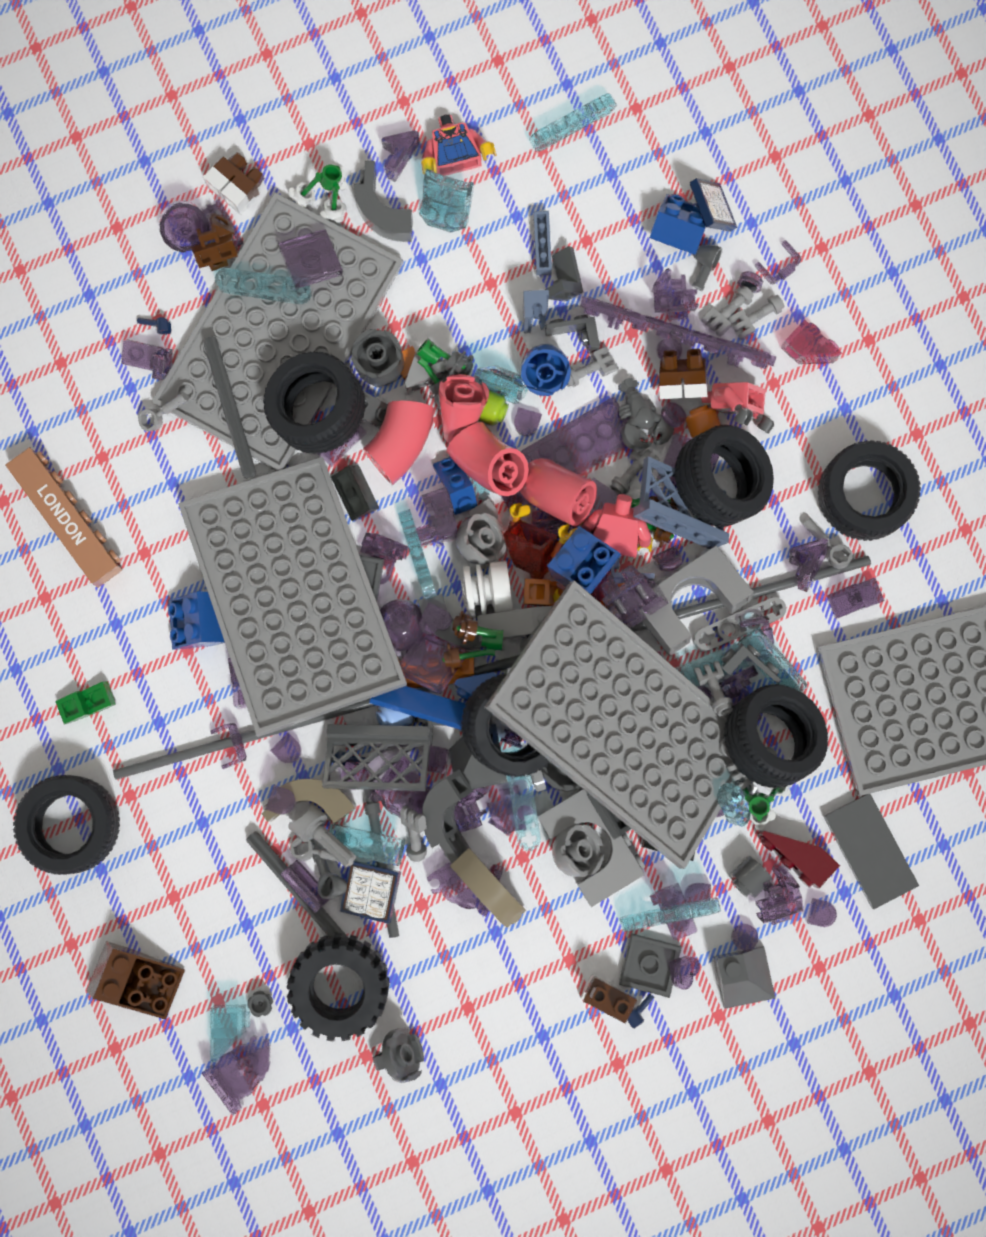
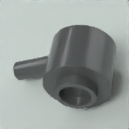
M748 856L731 873V876L734 878L732 884L745 897L750 894L753 898H756L764 890L776 904L783 901L784 896L771 883L773 878L751 856Z

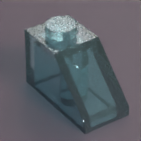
M246 1004L215 1005L210 1008V1062H217L246 1032V1027H250L251 1016L250 1011H246Z

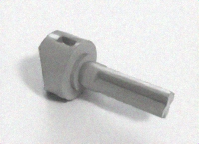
M310 803L309 810L299 819L289 822L288 828L303 842H308L314 838L344 867L351 866L357 856L324 827L327 816L313 803Z

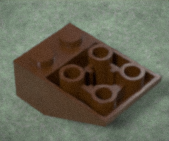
M106 941L86 991L92 999L166 1020L185 969L131 948Z

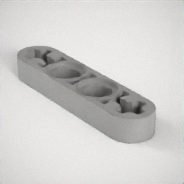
M769 598L708 625L696 632L693 639L694 645L700 651H710L778 621L786 613V604L780 598ZM770 603H773L774 606L779 605L778 616L775 613H770L765 616L767 621L764 622L763 614L758 608L761 607L762 612L771 607ZM747 613L756 614L758 617L757 625L748 626L745 623L744 617ZM724 623L734 625L735 633L733 636L728 637L722 633L721 628ZM716 627L717 635L722 641L718 642L716 637L709 641L710 646H706L705 643L700 644L701 634L704 633L705 636H710L715 633L712 628Z

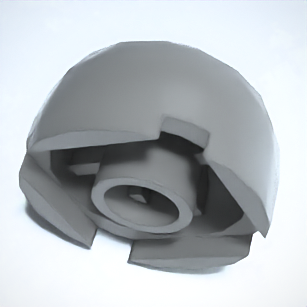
M489 513L475 514L467 518L459 526L456 535V546L465 560L473 564L484 565L503 556L507 547V538L503 539L502 531H504V528L497 518Z
M574 825L560 832L552 845V856L558 869L572 877H585L595 874L601 868L604 860V854H600V846L603 844L598 833L588 825Z

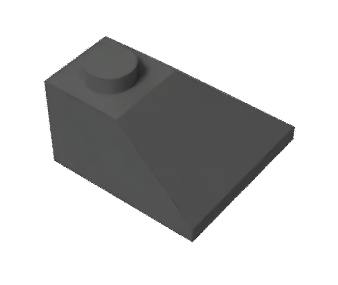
M496 724L489 725V734L493 744L501 751ZM463 736L449 749L453 773L460 769L472 789L507 783L505 775L492 771L473 757L466 747Z
M764 946L713 956L724 1009L775 999Z

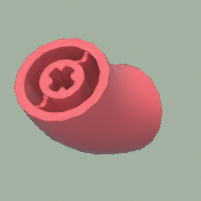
M403 400L389 402L379 431L363 448L374 466L392 486L414 464L426 443L435 410L428 404Z
M483 422L472 424L462 430L447 447V454L469 477L495 494L501 496L514 495L523 488L527 481L529 469L524 454L500 441Z
M540 458L528 463L527 481L520 490L524 499L572 526L580 525L593 508L597 494L596 483L564 468L550 459Z

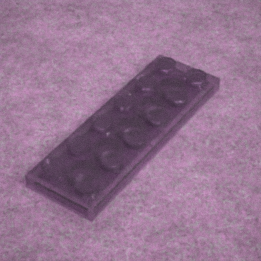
M613 396L520 452L524 454L528 463L540 458L550 459L564 468L581 475L627 447L623 443L621 431L628 418L620 419V405ZM520 490L510 496L499 495L509 512L513 504H531L524 499Z

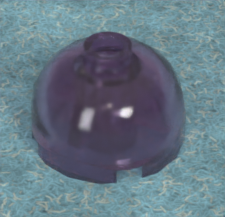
M186 200L168 204L162 211L159 219V232L164 243L178 252L191 251L190 247L201 244L196 229L200 228L201 233L209 231L208 220L204 211L196 204Z
M405 599L391 600L384 604L380 609V613L393 648L396 651H405L417 646L422 640L426 629V622L418 605Z

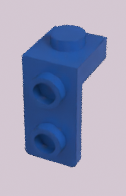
M451 457L433 464L436 474L447 491L453 514L457 515L475 508L477 501L473 484L467 474Z

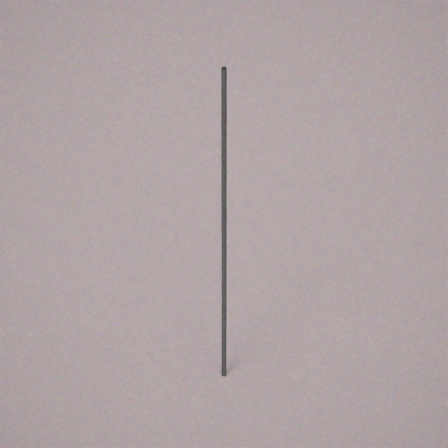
M864 556L853 559L843 569L829 566L751 588L753 590L752 599L871 565L870 557ZM716 598L674 610V613L679 619H683L725 606ZM642 620L625 624L633 632L648 629ZM520 654L474 667V676L511 668ZM447 685L435 687H420L414 689L426 692ZM369 698L257 737L255 730L115 769L113 770V775L116 780L377 705L370 704Z

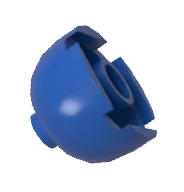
M541 344L535 346L526 353L522 360L521 378L527 389L539 396L554 395V392L560 389L563 390L570 380L571 367L568 357L560 348L554 345Z

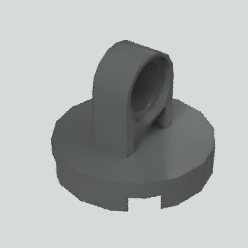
M407 1028L391 1030L383 1040L382 1053L372 1057L376 1071L386 1069L392 1079L399 1083L416 1080L422 1073V1070L419 1071L420 1062H424L422 1045L415 1034H409Z

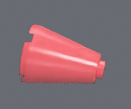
M458 374L448 376L445 382L442 383L441 381L439 384L438 393L444 439L448 443L462 430L478 422L489 399L487 385L484 382L481 384L475 382V377Z

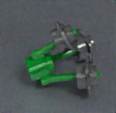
M429 338L426 339L417 350L416 355L420 357L417 363L426 370L434 381L429 386L433 392L429 397L439 396V384L441 381L442 383L445 382L447 377L444 375L438 378L428 363L434 365L440 357L448 360L445 368L450 370V376L453 373L454 375H468L473 368L474 356L470 355L468 357L465 355V351L460 353L456 350L450 355L440 349Z

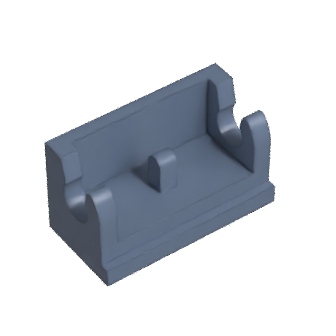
M549 290L523 291L524 333H531V321L533 319L540 320L541 330L545 328Z

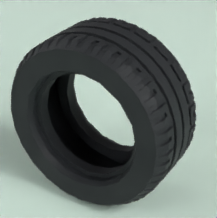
M310 351L298 354L295 357L293 356L276 369L266 385L263 403L268 423L287 444L301 452L320 454L337 449L353 437V434L360 427L359 424L363 421L362 418H364L366 406L363 388L346 364L334 355ZM325 381L336 385V403L333 410L324 419L315 424L305 425L294 421L293 405L296 397L305 387L315 382Z
M726 424L715 426L687 441L681 448V451H679L675 466L676 487L683 503L693 515L713 526L727 527L756 515L764 509L772 494L774 475L769 455L756 437L737 426ZM712 454L722 457L732 468L737 481L736 498L726 495L716 483L711 469Z
M861 441L844 448L824 469L819 481L820 484L818 485L819 506L827 522H830L831 526L836 531H840L842 535L844 534L846 537L863 541L883 538L903 526L914 514L921 494L919 475H917V470L914 468V464L911 463L910 458L908 459V456L903 454V451L898 450L897 447L881 441ZM866 466L873 467L885 474L891 482L894 492L893 503L886 514L878 516L863 515L851 507L846 500L843 490L844 479L848 471L853 468Z
M505 673L485 680L471 693L472 695L469 696L468 702L465 703L466 707L463 709V719L461 720L462 736L464 737L467 749H469V752L478 762L496 773L509 777H523L531 775V773H537V771L547 767L548 763L551 762L530 744L515 752H501L493 744L489 734V721L492 713L485 708V705L507 675Z
M770 684L759 687L733 706V711L727 716L724 726L725 745L734 765L752 782L764 787L767 786L768 788H783L800 781L820 767L828 749V731L820 710L804 693L790 686ZM760 714L774 715L786 724L792 733L795 743L794 755L791 759L786 760L776 757L766 749L760 740L757 730Z
M57 775L41 780L24 794L15 811L13 832H15V842L22 856H25V859L31 865H34L35 868L55 875L81 873L100 864L110 854L109 852L113 850L120 831L119 811H117V805H115L111 794H108V791L99 783L81 776ZM67 795L80 799L89 808L92 816V832L88 841L79 850L70 854H64L53 849L46 841L42 831L43 817L47 808L55 800Z

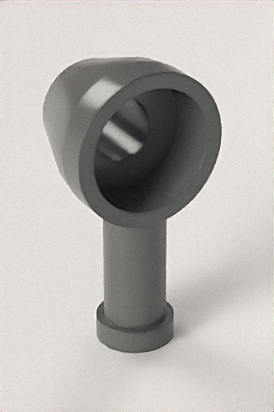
M701 245L699 247L696 260L702 265V269L696 281L692 284L695 289L704 290V285L710 272L715 269L720 260L722 247L716 245Z
M315 854L313 860L316 862L320 873L317 886L319 895L323 899H334L343 895L347 890L346 880L331 873L326 859Z

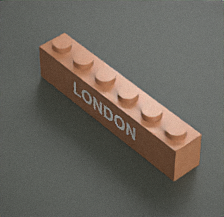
M29 447L5 464V466L89 581L99 588L123 570L118 564L121 562V559L113 549L109 551L104 543L107 540L98 529L96 531L92 529L90 523L93 521L84 510H78L75 505L78 502L70 490L65 492L61 484L64 482L55 470L51 472L46 465L49 461L41 451L36 453Z

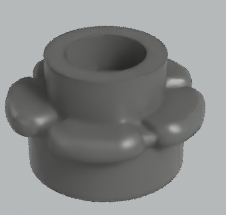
M256 991L248 999L247 1006L253 1016H266L272 1011L273 999L270 994H265L264 991ZM261 1001V1002L263 1003V1005H262V1006H259V1005H258V1002Z

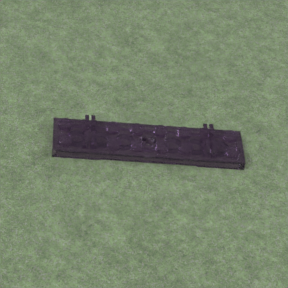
M589 296L582 297L580 307L585 308L584 313L596 317L600 313L609 315L607 319L609 321V328L613 327L615 318H617L614 327L616 330L619 329L620 324L622 325L625 320L633 323L632 328L646 332L648 327L657 330L656 335L670 339L671 335L680 337V343L694 347L695 342L704 345L703 349L708 352L718 354L719 350L727 352L728 365L733 364L735 367H739L740 361L743 362V359L747 358L751 359L752 365L766 369L767 365L774 366L776 356L773 353L731 340L713 337L700 331L668 323L648 315H642L631 309Z

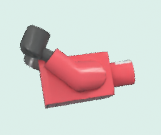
M749 382L714 383L712 391H708V397H701L702 404L711 406L713 410L737 414L734 420L739 424L748 426L753 417L754 419H761L757 427L767 434L774 427V421L764 415L766 390Z

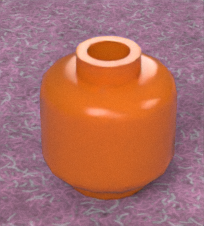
M708 405L690 410V415L685 419L691 438L712 427L721 425L716 410L708 408Z

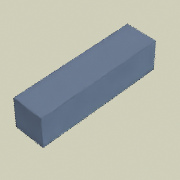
M534 211L536 276L551 275L549 211Z

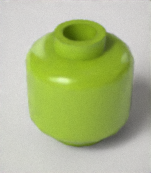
M489 390L488 402L478 421L491 426L496 425L498 422L502 423L509 407L505 396Z

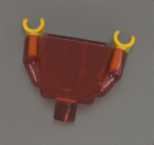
M522 503L513 504L510 507V514L513 520L509 522L508 529L503 534L505 545L509 550L515 567L528 572L530 579H543L545 574L549 572L548 564L577 528L572 529L568 533L570 524L561 526L558 530L560 540H557L556 535L520 520L530 514L529 505H522Z

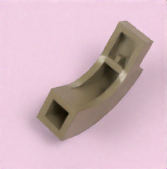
M299 779L277 788L276 790L282 798L279 800L275 797L264 806L267 810L261 814L267 822H272L294 804L302 801H311L321 806L333 823H337L357 807L341 789L323 788L322 780Z
M470 848L450 865L476 897L507 928L511 924L516 923L526 911Z

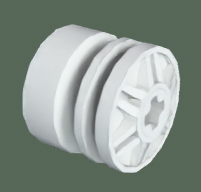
M506 561L490 562L489 572L486 575H483L480 564H476L477 576H471L469 565L463 566L461 586L463 602L469 616L476 618V606H481L482 615L487 614V605H492L495 613L512 611Z

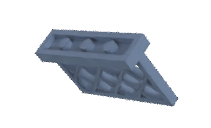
M649 456L644 458L640 504L634 507L633 517L708 549L729 543V533L724 531V527H713L699 518L691 517L678 494V490L675 489L669 478L670 476L675 477V468ZM652 468H655L661 477L658 481L655 480L651 473ZM662 481L670 493L666 497L658 485ZM651 488L657 496L658 502L649 499ZM669 498H673L679 509L678 511L671 508L667 501Z

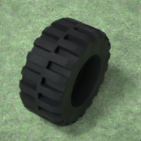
M343 933L335 934L331 938L326 935L320 937L318 942L315 943L313 941L307 945L306 949L297 957L287 981L288 1004L292 1005L291 1013L294 1019L299 1017L301 1020L299 1025L304 1030L308 1027L312 1029L313 1036L319 1038L320 1034L327 1036L326 1041L334 1042L335 1037H341L342 1041L350 1040L351 1035L355 1034L356 1037L363 1035L365 1029H371L376 1024L377 1018L381 1017L388 998V969L386 963H382V956L378 950L373 951L371 944L366 940L362 943L357 940V936L350 935V938L343 937ZM330 965H343L351 968L360 976L363 982V994L360 1000L348 1008L339 1009L326 1005L318 998L314 990V981L318 972Z

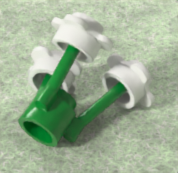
M326 165L321 173L317 172L314 179L309 184L299 182L295 188L288 190V195L293 198L294 202L306 208L307 204L315 202L313 187L320 182L325 192H333L332 198L323 202L324 209L320 212V216L337 223L344 220L343 213L347 211V207L338 199V192L347 188V182L344 181L343 168L338 165Z
M753 783L742 790H737L736 786H734L732 796L734 798H745L749 802V809L745 811V818L751 820L755 824V828L761 831L765 829V825L770 820H774L776 817L775 811L770 810V803L774 801L775 796L788 797L791 793L790 785L783 788H768L766 786V789L770 792L769 795L755 793L757 788Z

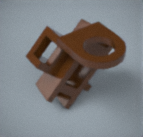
M212 213L209 217L212 230L201 233L200 228L196 229L201 244L190 247L199 269L209 266L211 271L229 266L228 259L238 256L237 246L235 247L233 242L234 229L231 222L216 213ZM215 239V242L208 244L205 243L206 241Z

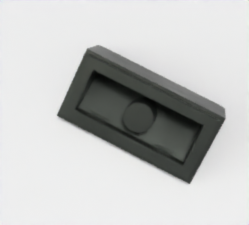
M348 465L331 476L351 521H355L379 509L359 465Z

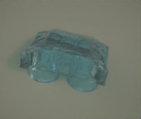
M426 169L419 215L428 226L448 232L466 228L473 199L474 183L457 180Z
M498 365L478 368L474 375L475 382L479 384L484 382L489 390L502 392L501 395L505 396L506 401L519 404V401L525 398L528 391L520 374Z

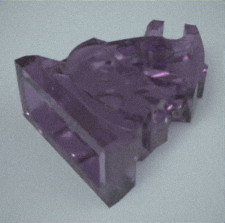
M403 756L393 766L401 773L409 767L410 762ZM389 768L381 778V781L391 782L397 775ZM411 771L404 777L408 783H420V776L415 772ZM430 786L426 787V791L373 790L368 799L373 802L381 801L388 812L400 818V810L403 806H407L411 810L418 812V814H422L425 798L431 788Z
M450 862L427 877L428 882L433 879H438L440 882V886L437 889H431L433 894L442 892L448 901L456 903L465 909L477 908L479 914L485 917L488 916L489 910L450 867ZM493 864L489 870L500 881L505 867ZM449 889L454 890L458 896H453Z
M253 1035L249 1044L236 1046L232 1051L225 1053L219 1059L216 1066L211 1065L201 1073L232 1116L244 1106L242 1099L254 1092V1088L264 1080L269 1071L271 1048L270 1039L268 1038L264 1039V1046L258 1048L255 1045V1040L258 1036ZM241 1052H247L246 1055L237 1056Z

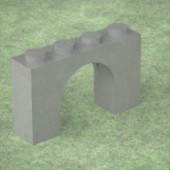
M717 546L710 550L708 548L702 550L696 556L697 559L691 563L685 562L676 569V573L669 578L668 576L662 577L657 581L653 589L647 591L650 594L648 599H643L640 594L635 597L633 610L669 657L689 644L691 640V633L674 613L671 606L673 596L680 589L691 585L706 587L718 597L730 614L752 600L753 590Z
M582 789L537 818L550 839L556 837L567 827L583 822L593 823L602 828L607 834L611 845L608 861L595 874L577 883L589 906L593 907L644 876L645 874L642 869L645 868V865L638 854L633 856L628 847L632 844L625 833L613 840L587 796L589 793Z

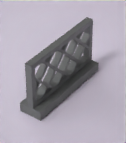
M328 724L326 733L328 744L322 781L323 788L426 791L430 746H432L433 735L429 727ZM334 745H345L349 749L340 759L333 755ZM363 746H371L374 752L364 760L356 753ZM389 746L396 747L400 752L388 761L382 752ZM414 747H423V755L414 762L407 753ZM354 755L360 761V764L349 772L342 764ZM379 755L386 764L374 773L367 764ZM404 756L411 765L399 773L393 765ZM338 767L346 773L339 781H330L331 773ZM365 767L371 776L364 782H357L353 776ZM391 768L397 777L391 782H382L379 776ZM414 769L421 774L420 783H408L404 777Z

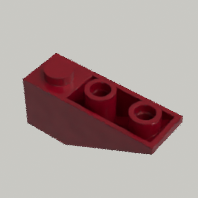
M759 831L757 833L762 837L760 840L761 844L769 851L775 850L780 854V862L788 869L794 868L799 872V880L808 888L811 886L820 888L840 867L821 847L767 831Z

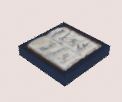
M698 178L689 182L706 227L729 232L737 228L720 183Z
M354 860V863L348 869L346 879L347 890L343 894L340 912L387 924L391 923L401 872Z

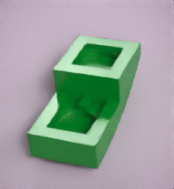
M102 681L83 691L73 692L55 701L64 725L116 705L108 681Z

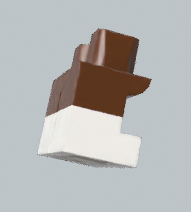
M236 152L228 160L223 156L203 176V179L210 190L237 213L242 215L247 209L246 205L250 200L260 194L258 187L263 182L264 176L256 167H253L246 175L241 172L246 167L247 161Z
M700 349L687 350V359H677V351L665 350L663 352L659 369L660 399L682 398L683 379L685 398L708 397L706 358L702 357Z
M593 974L580 997L583 1002L625 1024L637 1002L635 996L616 986L614 987Z

